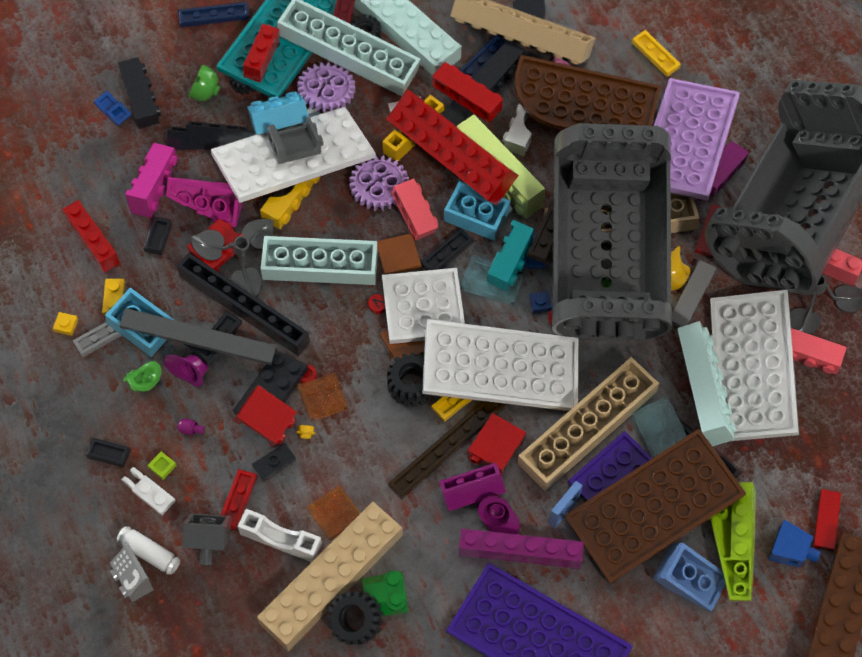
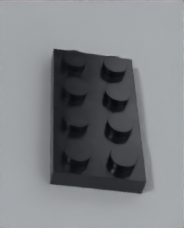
M276 350L272 365H265L233 409L234 414L237 415L253 389L258 385L285 403L309 370L308 365Z

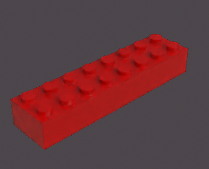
M408 89L386 118L486 200L495 205L500 202L519 176Z

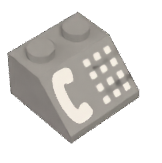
M125 545L110 562L113 568L110 570V573L115 582L120 580L123 585L119 589L124 598L129 597L131 602H134L154 589L130 545Z

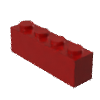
M445 62L432 75V86L488 123L503 108V98L499 94L493 93L485 85L479 84L468 74L459 71L454 65Z
M79 200L62 209L66 220L103 273L120 264L115 250Z

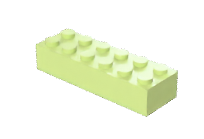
M475 115L457 125L458 128L519 175L503 196V198L510 200V203L519 215L522 214L527 219L543 208L545 188Z

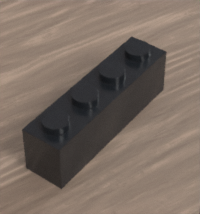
M139 57L118 62L138 128L142 129L159 124L158 116H161L159 106L154 105L156 97L154 91L150 92L149 90L152 86L149 77L145 78L144 75L147 73L145 64L140 63Z

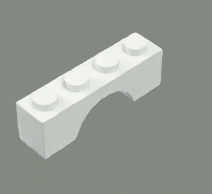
M519 103L516 109L517 115L515 118L512 117L509 124L510 130L505 132L502 142H504V146L510 152L524 157L531 143L532 135L524 123L531 116Z
M249 509L245 510L238 525L240 535L309 562H313L317 558L322 547L321 537L303 530L291 531L271 522L264 515Z

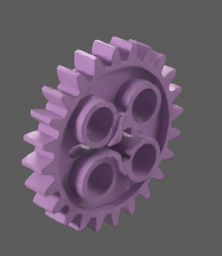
M321 62L320 67L313 64V69L307 67V72H302V76H299V82H297L298 93L304 98L305 103L309 104L310 109L315 106L316 111L321 108L323 113H325L326 109L333 111V108L346 107V103H351L355 93V80H353V75H349L348 70L343 71L342 66L337 68V64H334L332 67L329 62L324 66Z
M375 156L374 160L370 159L367 163L361 162V166H355L356 171L352 170L349 184L351 195L355 196V201L360 200L361 206L366 203L367 209L374 206V211L378 207L384 211V206L391 209L392 203L397 206L391 191L394 186L409 180L407 171H403V165L398 166L397 160L392 163L391 157L385 160V157L382 156L381 160H378V157Z

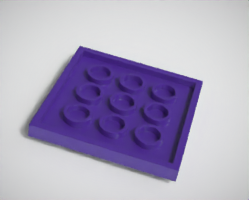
M624 431L572 476L567 484L571 487L577 481L583 485L580 497L588 501L651 460L652 457Z

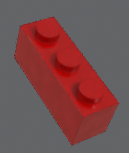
M262 24L243 64L245 78L261 83L280 42V29Z

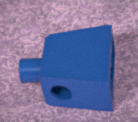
M783 520L768 560L801 567L805 558L817 563L821 551L810 547L813 539L812 535Z

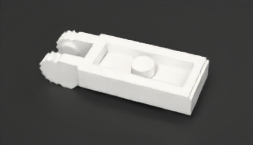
M132 467L130 469L131 474L140 481L135 485L128 477L124 476L121 480L135 495L162 516L173 505L175 499L146 475L144 476L140 471Z

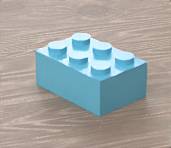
M289 92L285 97L281 98L274 96L266 102L255 101L251 103V106H247L252 127L257 135L266 133L267 126L275 125L277 130L306 122V117H309L304 98L300 93Z
M459 181L444 209V221L495 241L510 212V200L502 198L495 205L486 200L468 184Z
M129 288L105 314L106 324L152 357L166 339L120 328L125 308L171 320L174 319L132 288Z

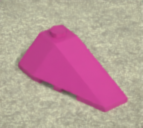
M171 177L167 180V197L196 210L200 215L209 217L213 222L220 218L225 223L229 222L232 227L237 226L243 202L239 203L228 183Z

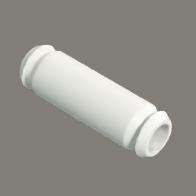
M131 527L122 528L117 536L118 544H122L123 547L129 544L135 555L159 570L166 571V574H173L180 564L178 556L175 557L173 553L138 531L131 530Z

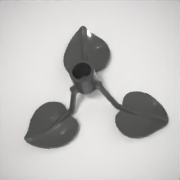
M258 219L249 222L242 230L243 236L236 237L234 243H229L225 247H222L224 245L223 236L215 230H205L191 237L194 250L203 259L209 261L218 260L222 254L221 250L232 248L235 254L241 255V270L235 271L230 280L256 297L261 288V276L253 267L244 268L245 253L250 243L256 249H263L264 236H273V220Z
M822 275L812 292L808 311L804 308H797L790 312L791 328L810 335L817 331L821 319L818 314L811 312L815 296L823 294L825 289L833 300H837V308L847 313L856 312L862 307V289L850 285H842L835 289L834 296L829 288V284H826L825 276Z

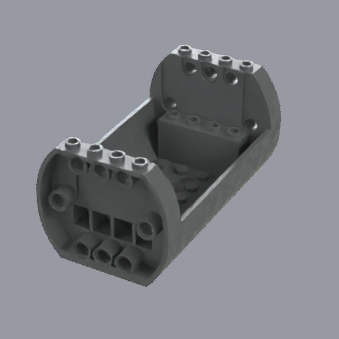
M791 80L779 101L778 112L781 125L733 208H717L707 223L705 239L712 255L719 265L741 284L773 290H788V292L810 295L814 291L862 202V86L857 84Z
M579 123L557 134L554 140L552 330L555 334L578 339L645 341L664 336L671 331V136L665 129L659 126ZM608 206L611 209V213H602L601 207ZM608 224L611 227V231L603 232L601 225ZM608 242L611 245V249L604 251L601 248V243ZM604 260L609 261L611 268H602L601 262ZM601 280H610L611 286L608 288L603 287Z

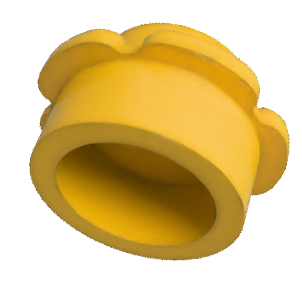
M299 425L298 431H296L300 435L299 438L311 439V436L315 435L313 426Z

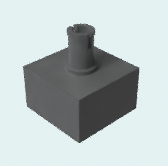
M191 513L183 523L182 548L200 549L199 564L211 565L212 550H224L230 540L231 516Z

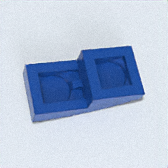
M108 91L94 101V105L117 126L132 115Z

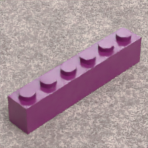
M461 528L459 556L580 569L584 542Z

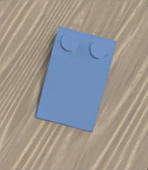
M675 543L669 546L653 577L656 582L666 589L710 612L713 611L726 584L722 570L684 543Z

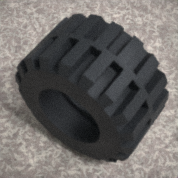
M405 353L402 354V358L398 356L395 358V362L392 361L390 363V368L387 370V385L393 399L397 398L399 404L404 402V406L412 404L414 407L417 406V403L424 404L425 399L429 400L431 395L422 394L423 380L413 386L406 385L401 381L402 377L407 374H416L423 379V355L418 354V356H415V353H410L411 355L407 356Z
M346 592V594L339 595V599H334L332 602L333 607L328 609L331 614L327 616V620L331 622L328 625L329 629H333L331 634L334 637H338V641L345 642L347 645L368 643L369 640L376 638V634L381 631L380 625L384 623V620H381V616H384V613L380 611L379 608L382 606L380 603L375 602L377 599L374 596H369L370 594L362 592ZM354 605L360 607L365 616L364 624L358 631L351 629L347 623V613Z

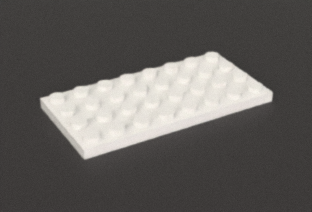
M341 107L310 117L312 123H316L318 135H321L324 145L321 146V154L279 164L268 141V133L266 132L211 149V155L237 200L241 203L375 158V151L347 109ZM306 122L277 129V132L306 125Z
M788 290L710 298L712 336L715 342L713 351H716L719 358V363L716 364L718 369H721L723 375L721 383L722 386H725L728 397H725L726 403H729L732 411L729 417L736 427V432H734L735 440L733 441L799 435Z
M427 319L422 394L570 411L578 404V338Z

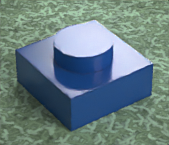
M548 291L529 294L533 314L552 310Z

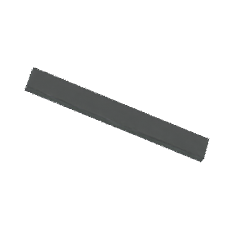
M127 308L124 310L120 323V328L268 365H272L276 345Z

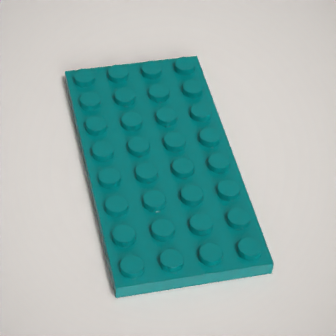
M265 0L216 65V69L269 97L279 96L281 98L313 52L280 36V42L261 83L244 77L243 64L262 24L277 28L278 20L292 0ZM337 0L302 1L333 16Z

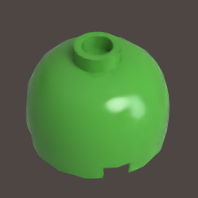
M202 64L188 97L197 101H207L212 95L216 96L220 86L217 85L218 76L215 71Z

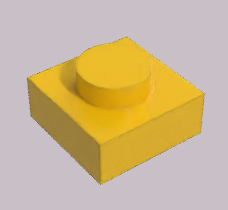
M59 312L53 326V331L72 336L78 322V317Z

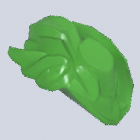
M149 361L139 369H133L130 373H127L123 382L128 381L130 390L134 392L148 391L160 380L161 366L156 361Z

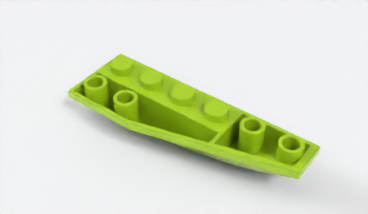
M738 482L747 493L746 496L711 518V523L730 601H751L755 549L756 490L753 482Z

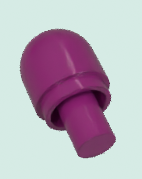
M184 418L177 424L178 431L182 434L191 436L196 433L203 434L205 431V427L198 425L195 420Z

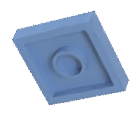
M575 481L551 510L549 525L554 529L565 518L564 515L568 514L579 501L583 486L579 482Z

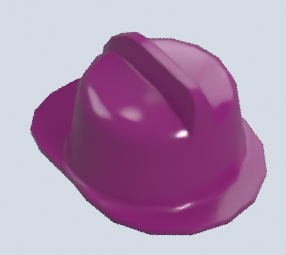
M168 355L164 359L166 368L174 376L196 387L203 384V376L208 371L209 366L199 357L189 355L182 358L176 355Z
M489 496L480 502L478 514L491 532L517 535L520 529V521L507 500L501 497Z

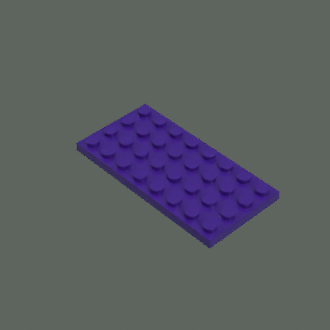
M489 562L446 630L447 634L486 657H627L633 647L631 644Z

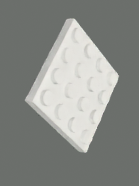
M457 268L382 275L390 344L425 341L427 319L465 324Z

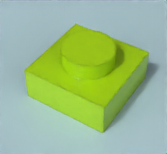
M161 451L147 466L164 480L177 465Z

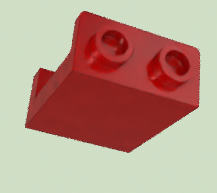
M220 218L206 229L221 233L224 238V245L222 247L229 245V243H234L236 237L243 236L241 233L237 234L229 222L225 223ZM192 243L187 245L188 253L219 272V267L235 255L232 248L221 250L222 254L218 260L209 261L196 253Z
M258 385L253 389L233 421L239 425L243 423L270 442L269 445L273 447L283 441L286 436L284 431L286 428L290 429L296 421L294 416L297 411Z
M492 413L468 449L467 457L471 463L477 466L481 465L484 467L497 463L502 476L505 467L519 445L522 446L526 440V432Z

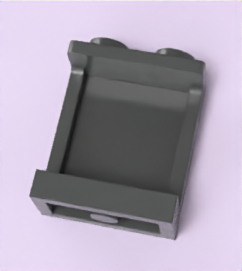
M306 117V125L277 132L275 125L267 126L268 141L279 164L321 154V146L324 145L321 135H318L316 123H312L310 117Z

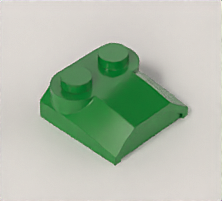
M391 570L386 574L362 578L364 593L374 596L377 599L375 602L380 603L382 606L379 609L383 611L384 616L381 617L408 613L402 571Z

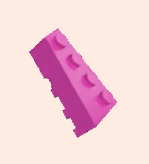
M153 143L145 157V166H140L138 170V179L134 178L132 180V189H127L125 193L131 213L152 218L154 212H157L159 199L163 197L166 182L171 177V170L178 161L175 148Z

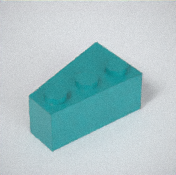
M515 220L511 223V233L508 237L505 236L503 240L505 243L500 252H497L487 273V282L505 291H508L510 285L514 286L518 277L516 274L518 271L523 270L526 263L525 258L533 241L534 229Z

